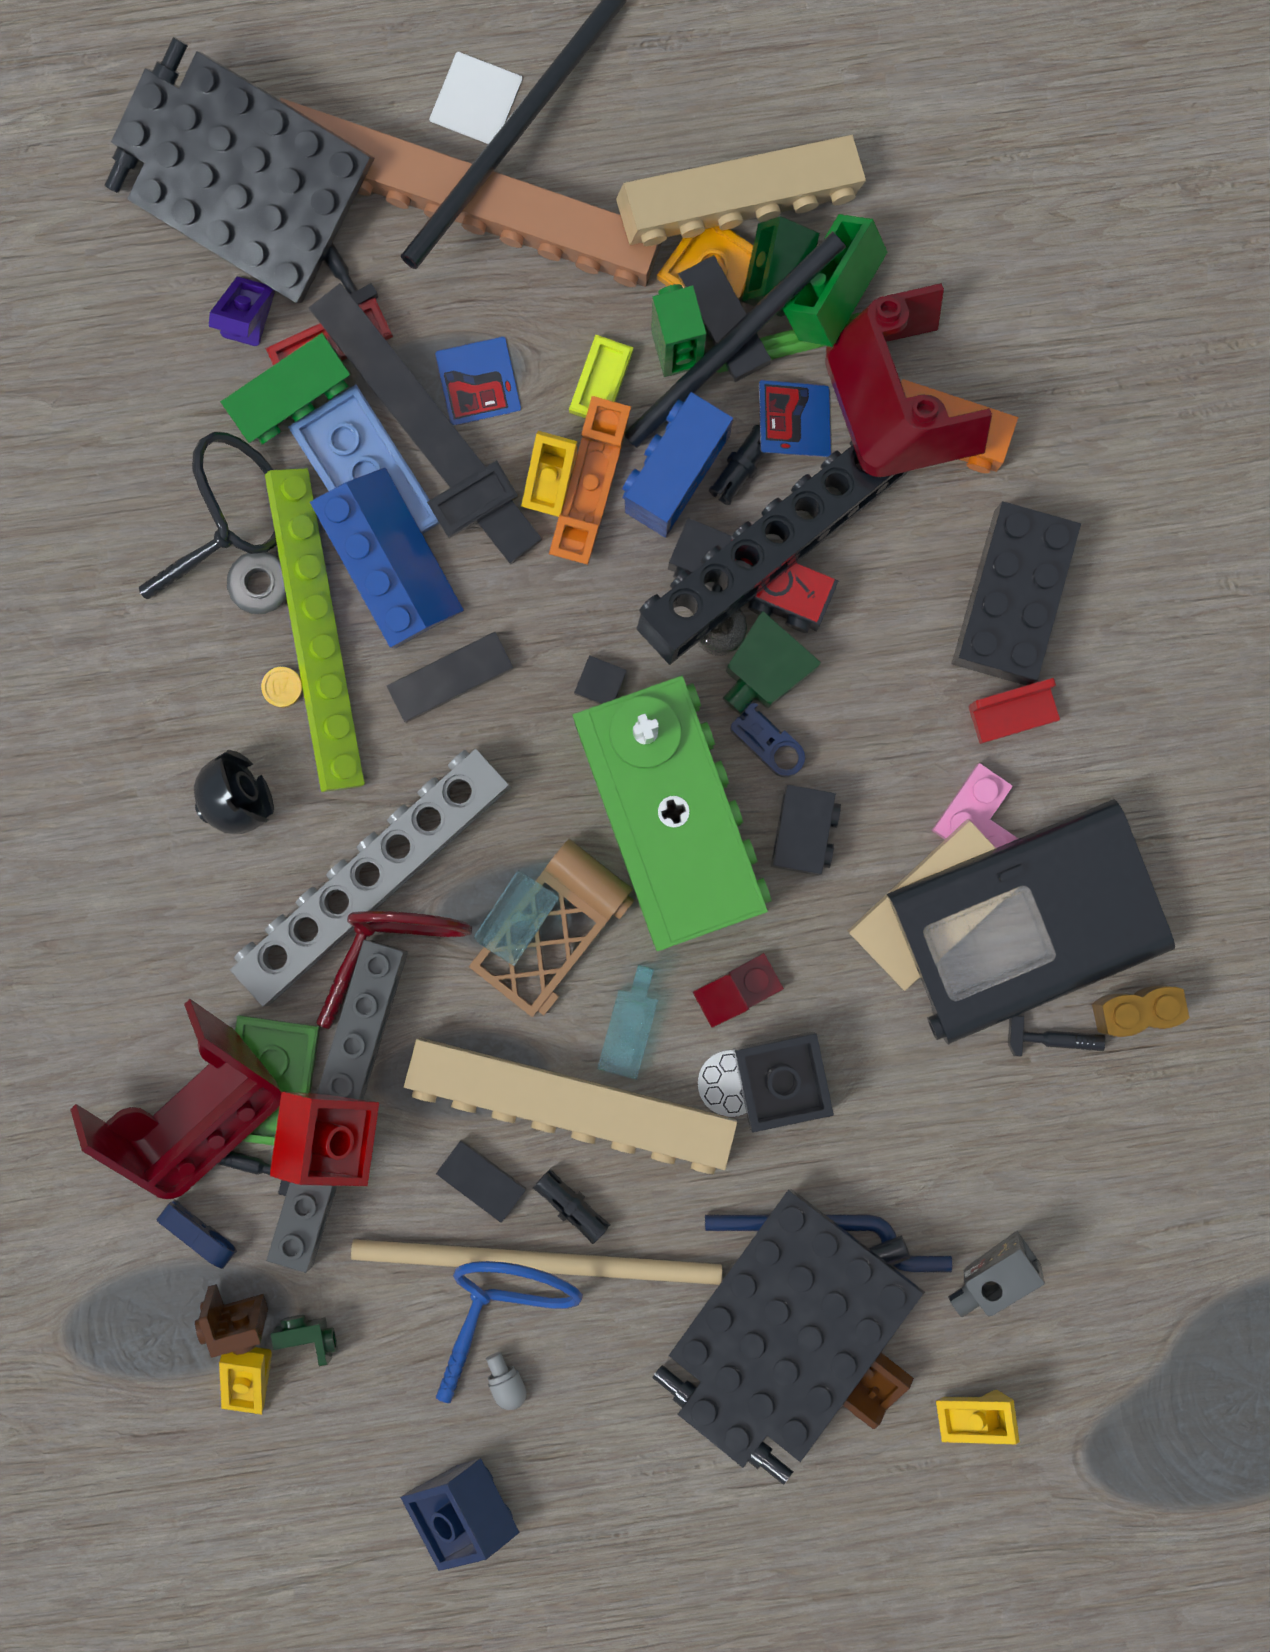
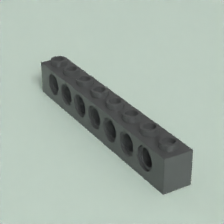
M363 940L317 1094L364 1100L408 951L372 940ZM290 1182L267 1256V1262L307 1273L313 1267L337 1186L298 1185Z

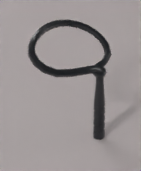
M212 432L198 441L193 451L192 471L199 491L218 530L215 531L213 540L178 559L174 564L168 566L166 570H162L157 576H153L140 585L139 591L145 599H150L157 592L159 593L165 589L164 587H168L174 583L173 581H177L184 574L186 575L221 547L228 548L233 544L236 548L249 554L266 553L277 546L275 531L269 540L259 545L250 544L230 531L203 469L204 452L207 446L213 442L225 443L238 448L253 459L264 474L274 470L261 453L241 438L225 432Z

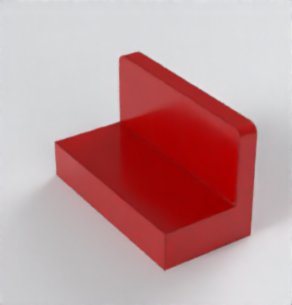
M1047 679L971 703L968 707L979 743L983 744L1059 721V714L1051 691L1056 686L1055 679Z

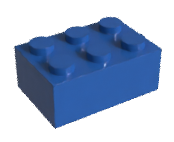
M692 392L685 402L678 399L666 419L669 423L665 429V434L663 437L658 434L654 436L644 453L647 456L644 467L641 471L635 468L622 488L625 491L622 497L625 499V513L665 538L730 438L733 417Z

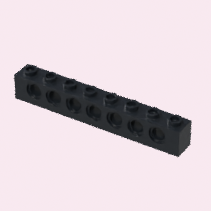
M851 440V447L842 454L838 450L833 452L821 464L820 468L822 470L813 477L810 474H806L799 479L792 487V493L783 501L778 497L770 502L761 513L763 517L753 525L749 521L741 525L733 533L732 541L724 548H721L719 545L712 548L702 558V565L691 573L689 570H685L678 575L670 585L672 589L665 595L660 597L658 594H655L649 598L639 609L641 614L636 629L660 656L671 665L905 476L907 472L886 477H875L860 470L856 466V464L860 463ZM826 487H834L838 489L842 495H833L826 489ZM796 511H806L813 519H804ZM775 534L783 540V543L771 542L766 535ZM735 559H748L753 564V567H742ZM715 582L719 584L724 591H710L705 586V583ZM679 606L686 607L693 615L682 617L675 612L674 608Z

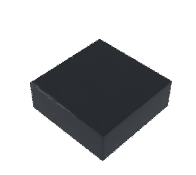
M589 655L574 694L598 704L612 701L617 698L627 670Z

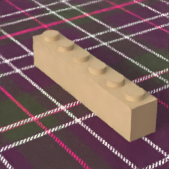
M853 135L626 182L623 183L616 201L629 245L643 243L644 246H654L664 242L667 237L681 234L682 238H691L711 227L719 226L721 230L732 229L742 224L744 220L757 218L758 221L764 222L778 217L781 212L795 210V213H805L815 209L819 204L831 201L833 205H842L856 197L857 192L866 182V178Z

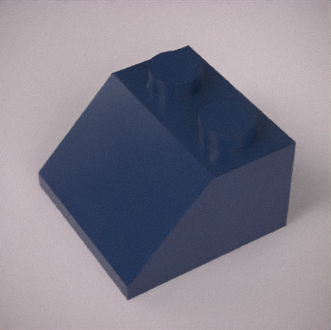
M481 1458L456 1465L400 1497L438 1571L487 1560L520 1533L513 1520L511 1510L504 1503L493 1482L491 1472L485 1467Z

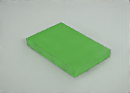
M238 1015L235 1031L276 1080L281 1093L282 1091L311 1093L320 1026ZM279 1107L243 1141L274 1146Z

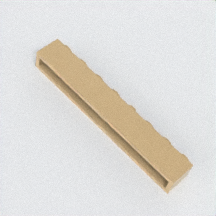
M421 1037L416 1039L404 1088L413 1090L412 1097L434 1103L437 1096L453 1100L451 1107L458 1110L475 1113L477 1107L493 1111L491 1117L497 1120L515 1123L516 1117L531 1120V1128L548 1133H555L556 1127L572 1131L571 1138L582 1142L595 1144L596 1137L612 1141V1149L630 1154H635L636 1148L652 1151L651 1159L668 1164H675L676 1158L692 1162L691 1169L713 1175L716 1168L726 1169L737 1126L736 1118Z

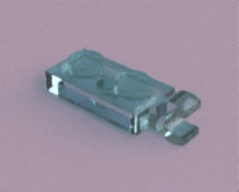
M638 965L631 992L618 990L597 1069L637 1080L658 999L647 997L654 971L653 968Z

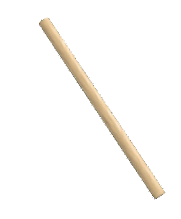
M353 1239L351 1260L447 1267H459L476 1261H495L523 1265L550 1274L720 1285L722 1281V1264L359 1239Z

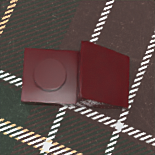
M762 953L692 993L711 1028L750 1010V1007L784 988L766 955Z

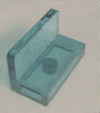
M518 870L475 934L474 939L483 947L515 966L556 904L559 896Z

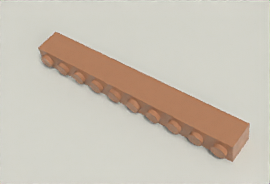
M280 98L287 105L375 158L358 194L370 196L372 192L386 197V201L396 207L408 209L410 205L422 209L424 214L430 218L472 165L460 159ZM494 171L455 220L462 223L461 226L471 233L484 235L485 232L500 236L499 239L509 246L515 248H522L523 245L537 249L538 254L552 261H560L563 258L575 262L577 268L590 274H598L599 271L614 276L613 279L616 282L627 287H636L637 284L644 287L647 286L662 244L654 246H644L643 243L629 245L621 215Z

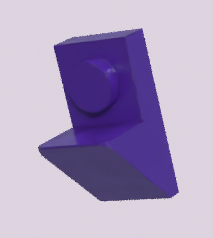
M237 276L210 311L209 327L220 330V334L224 338L258 346L275 290L266 284Z

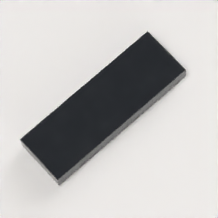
M714 255L678 274L683 288L693 285L704 326L715 345L746 315L745 310ZM756 333L725 365L734 382H737L770 365L771 358Z
M493 632L387 685V688L404 722L407 723L514 668L496 632Z

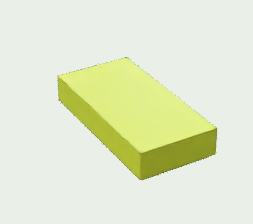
M595 334L569 407V413L586 418L592 396L616 402L633 354V347Z

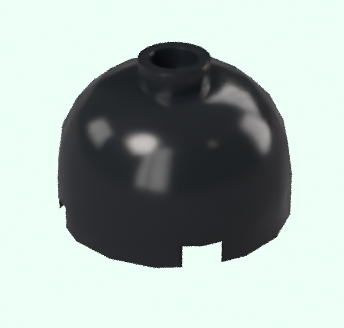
M227 750L208 762L200 770L194 784L195 810L198 816L205 823H209L212 827L227 834H244L269 821L267 817L274 812L273 798L267 782L262 775L258 776L257 780H255L253 774L248 769L253 763L238 751Z

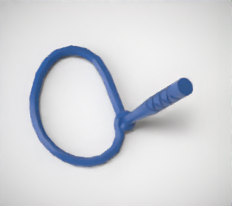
M476 1261L456 1267L453 1277L458 1285L471 1293L472 1304L454 1344L436 1399L444 1403H451L459 1382L458 1379H460L463 1370L462 1367H464L466 1362V1356H468L476 1324L483 1305H487L490 1300L550 1309H569L580 1304L583 1294L564 1279L523 1265L495 1261ZM474 1272H495L521 1276L548 1284L563 1291L570 1297L548 1298L497 1289L482 1290L464 1275Z

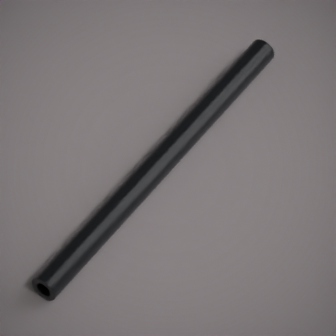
M832 231L626 430L625 437L629 442L638 448L666 421L669 412L678 399L685 402L691 392L695 393L847 247L841 239Z

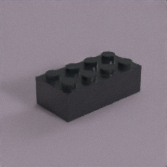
M1004 501L999 504L993 513L952 665L1026 686L1038 681L1081 523Z

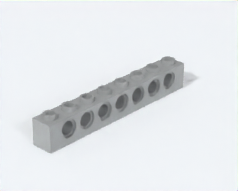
M474 749L470 754L467 750L459 753L448 764L451 771L440 781L436 777L429 780L417 792L421 798L410 808L405 804L398 808L387 819L390 826L379 836L375 832L368 835L356 847L360 852L349 863L345 859L338 862L326 874L329 878L326 884L318 891L314 886L308 889L296 900L295 903L299 907L288 918L284 914L277 917L265 928L268 934L266 938L257 946L253 941L250 942L234 956L238 963L230 971L262 1007L270 1006L354 930L355 927L347 922V917L350 913L375 911L511 788L477 749ZM457 782H467L472 790L470 798L461 804L454 803L450 798L451 787ZM427 809H436L441 816L440 825L433 831H424L420 826V816ZM405 836L410 842V851L404 858L395 859L389 850L390 843L395 837ZM374 863L379 869L380 876L374 885L367 887L361 883L359 872L364 865ZM341 890L347 894L349 905L343 913L336 914L329 907V899L334 892ZM306 918L313 919L318 926L317 936L309 942L303 940L299 935V925ZM277 945L283 947L287 953V962L280 969L272 967L268 960L270 950Z

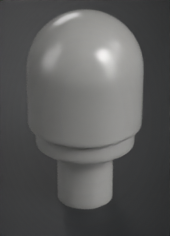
M501 1352L494 1353L486 1358L492 1372L488 1377V1386L499 1407L505 1410H515L526 1399V1387L519 1371L515 1370L514 1366L507 1367Z

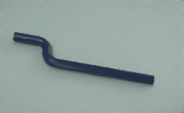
M705 1215V1231H759L770 1215ZM826 1215L846 1231H871L876 1233L881 1243L896 1238V1233L891 1225L879 1216ZM910 1256V1259L893 1265L898 1270L906 1272H952V1257Z

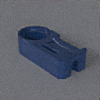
M750 704L731 724L730 731L773 773L781 777L795 775L800 771L805 762V753L802 746L785 730L780 734V730L760 711L757 712L755 710L758 704ZM790 747L795 750L798 761L794 768L784 770L777 766L774 756L779 748Z
M177 1200L170 1202L156 1219L159 1224L218 1268L223 1269L237 1252L230 1241L211 1226L203 1223Z

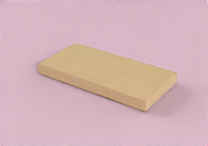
M967 819L888 893L996 848ZM1013 890L927 925L924 928L923 934L934 962L936 963ZM886 894L847 931L905 991L920 976Z

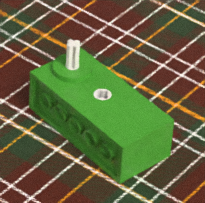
M683 675L572 714L656 951L766 913L768 911L765 904L772 902L764 878L756 880L751 865L758 861L750 839L744 841L741 839L738 826H741L743 819L736 800L728 802L723 789L727 787L729 780L722 761L714 763L710 750L714 749L713 746L715 745L710 727L707 722L700 724L696 712L700 711L701 703L693 683L686 685ZM667 805H673L675 810H683L684 813L680 815L679 823L674 824L671 818L664 819L662 817L666 814Z

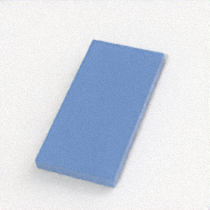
M357 385L352 386L288 426L328 491L347 481L385 467L421 533L424 534L440 524L427 503L430 499Z

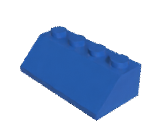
M385 467L347 481L310 501L312 508L390 648L395 649L464 611Z

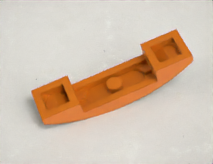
M595 396L591 397L581 434V443L561 515L559 514L549 555L585 565L589 564L617 468L631 406Z

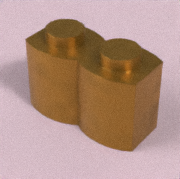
M1150 986L1137 991L1133 995H1106L1092 1004L1097 1031L1101 1034L1117 1037L1136 1035L1148 1027L1159 1029L1176 1027L1190 1018L1184 989L1178 987Z

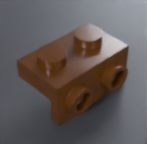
M217 1284L208 1286L205 1299L200 1303L201 1312L199 1319L195 1320V1329L200 1344H207L211 1358L230 1352L236 1355L244 1354L254 1349L256 1345L261 1344L268 1312L264 1294L224 1305Z
M881 1352L843 1406L869 1427L876 1429L881 1424L886 1410L910 1389L914 1378Z

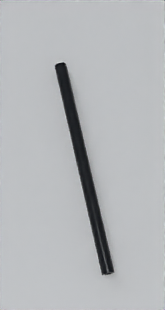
M601 0L401 254V259L409 267L417 269L624 6L626 0Z

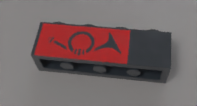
M687 518L670 558L668 570L674 572L673 578H676L685 570H689L692 573L702 565V558L717 545L724 548L732 541V536ZM735 559L742 567H753V564L748 559ZM796 563L747 602L749 603L748 609L758 615L764 611L769 617L772 613L787 619L785 624L788 627L799 632L808 633L809 629L817 632L839 581ZM715 582L705 583V585L712 588L711 591L713 592L724 591Z

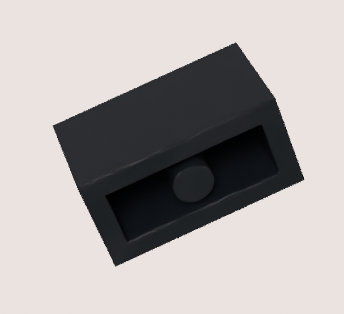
M786 785L784 787L771 867L813 875H821L823 867L830 868L834 844L827 843L830 827L837 828L841 811V804L834 803L836 793L793 785Z

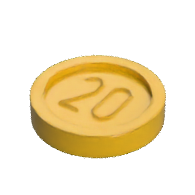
M288 667L271 669L265 674L261 684L264 698L273 706L280 708L295 704L300 699L303 691L300 676Z

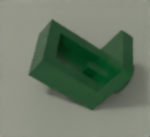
M305 1315L287 1317L280 1320L281 1326H277L271 1332L273 1350L315 1343L319 1367L328 1365L332 1360V1353L337 1352L336 1334L333 1327L327 1328L326 1317L306 1321Z

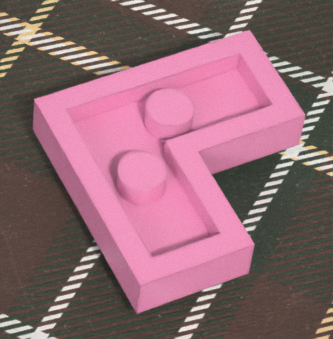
M978 763L931 831L945 840L964 821L969 819L995 848L1017 840L1018 838L990 820L1013 786Z

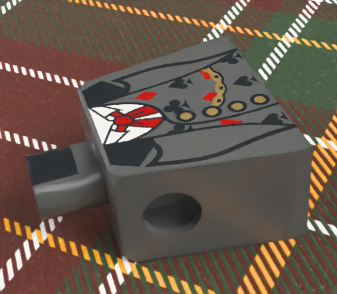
M1016 1231L968 1265L963 1270L965 1286L949 1295L948 1298L961 1317H964L979 1306L988 1317L993 1316L1045 1284L1041 1263L1019 1232ZM989 1281L996 1282L994 1285H987L985 1283Z

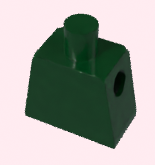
M763 611L727 666L726 672L737 682L722 699L739 714L755 698L766 708H769L814 673L821 662Z

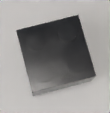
M812 1031L733 1048L749 1128L752 1133L834 1116L817 1033Z

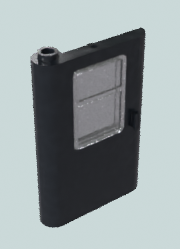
M1115 799L887 894L932 1005L933 1015L927 1017L929 1026L936 1040L943 1038L947 1044L1175 949L1171 930L1128 820Z

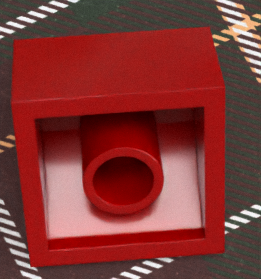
M282 1091L270 1176L298 1185L368 1186L379 1102L317 1093Z

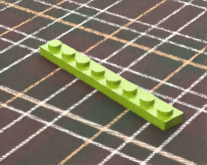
M308 468L270 470L265 474L320 789L321 792L358 788L365 784L316 513L310 504V501L314 499Z

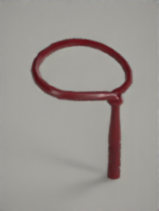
M360 911L350 913L347 917V922L355 927L356 936L335 976L334 983L331 985L329 995L326 997L325 1005L322 1007L316 1023L326 1029L332 1027L335 1015L338 1013L339 1006L345 997L344 994H346L351 982L363 940L374 935L375 932L462 937L472 934V926L464 921L417 913L392 911Z

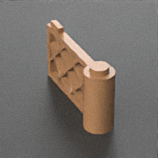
M568 839L472 961L469 968L531 1017L537 1011L544 1016L559 998L554 989L613 915L620 920L635 900L629 896L633 888L571 839ZM545 883L559 893L561 910L537 911L536 894ZM565 898L577 908L566 909ZM531 902L532 913L521 914ZM583 912L596 922L586 936L569 937L567 914ZM561 915L564 938L541 941L538 917ZM533 918L535 942L513 944L512 924L518 919ZM506 934L507 945L496 946ZM582 941L571 954L570 943ZM565 943L567 961L560 968L544 969L542 946ZM536 947L539 970L516 972L513 949ZM508 950L510 973L494 975L482 965L491 952ZM556 973V975L546 986L545 975ZM540 975L541 994L531 1004L519 995L517 978ZM502 979H511L512 988L504 983Z

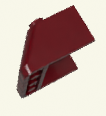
M942 283L875 299L842 330L833 347H826L825 365L859 463L862 469L869 475L886 477L985 453L992 419L990 408L949 417L942 401L932 395L923 394L906 398L886 343L938 330L944 293Z
M191 999L185 1002L184 1006L198 1041L199 1053L209 1064L154 1115L138 1107L125 1108L117 1112L107 1122L77 1104L70 1109L82 1152L161 1199H174L185 1194L280 1106L281 1091L276 1080L238 1033Z

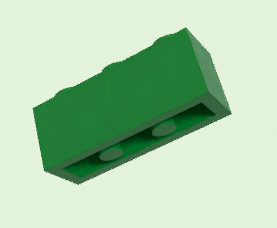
M838 214L825 238L833 231L847 247L783 307V311L799 341L833 347L888 251L874 220L870 218Z
M681 284L670 285L658 291L659 295L652 296L651 333L664 377L687 372L704 356L706 330L693 285L685 288Z
M321 333L220 402L248 443L258 439L261 445L282 432L278 427L279 423L290 416L294 422H297L315 410L311 403L322 394H325L329 400L349 387L345 379L351 373L324 333Z

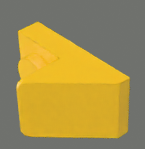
M537 431L521 507L559 517V514L561 515L577 457L578 441Z
M255 1347L244 1354L236 1355L230 1352L221 1355L219 1361L221 1409L262 1415L272 1358L270 1349Z
M993 1390L981 1397H942L936 1400L942 1442L1018 1444L1020 1442L1014 1400L999 1390Z

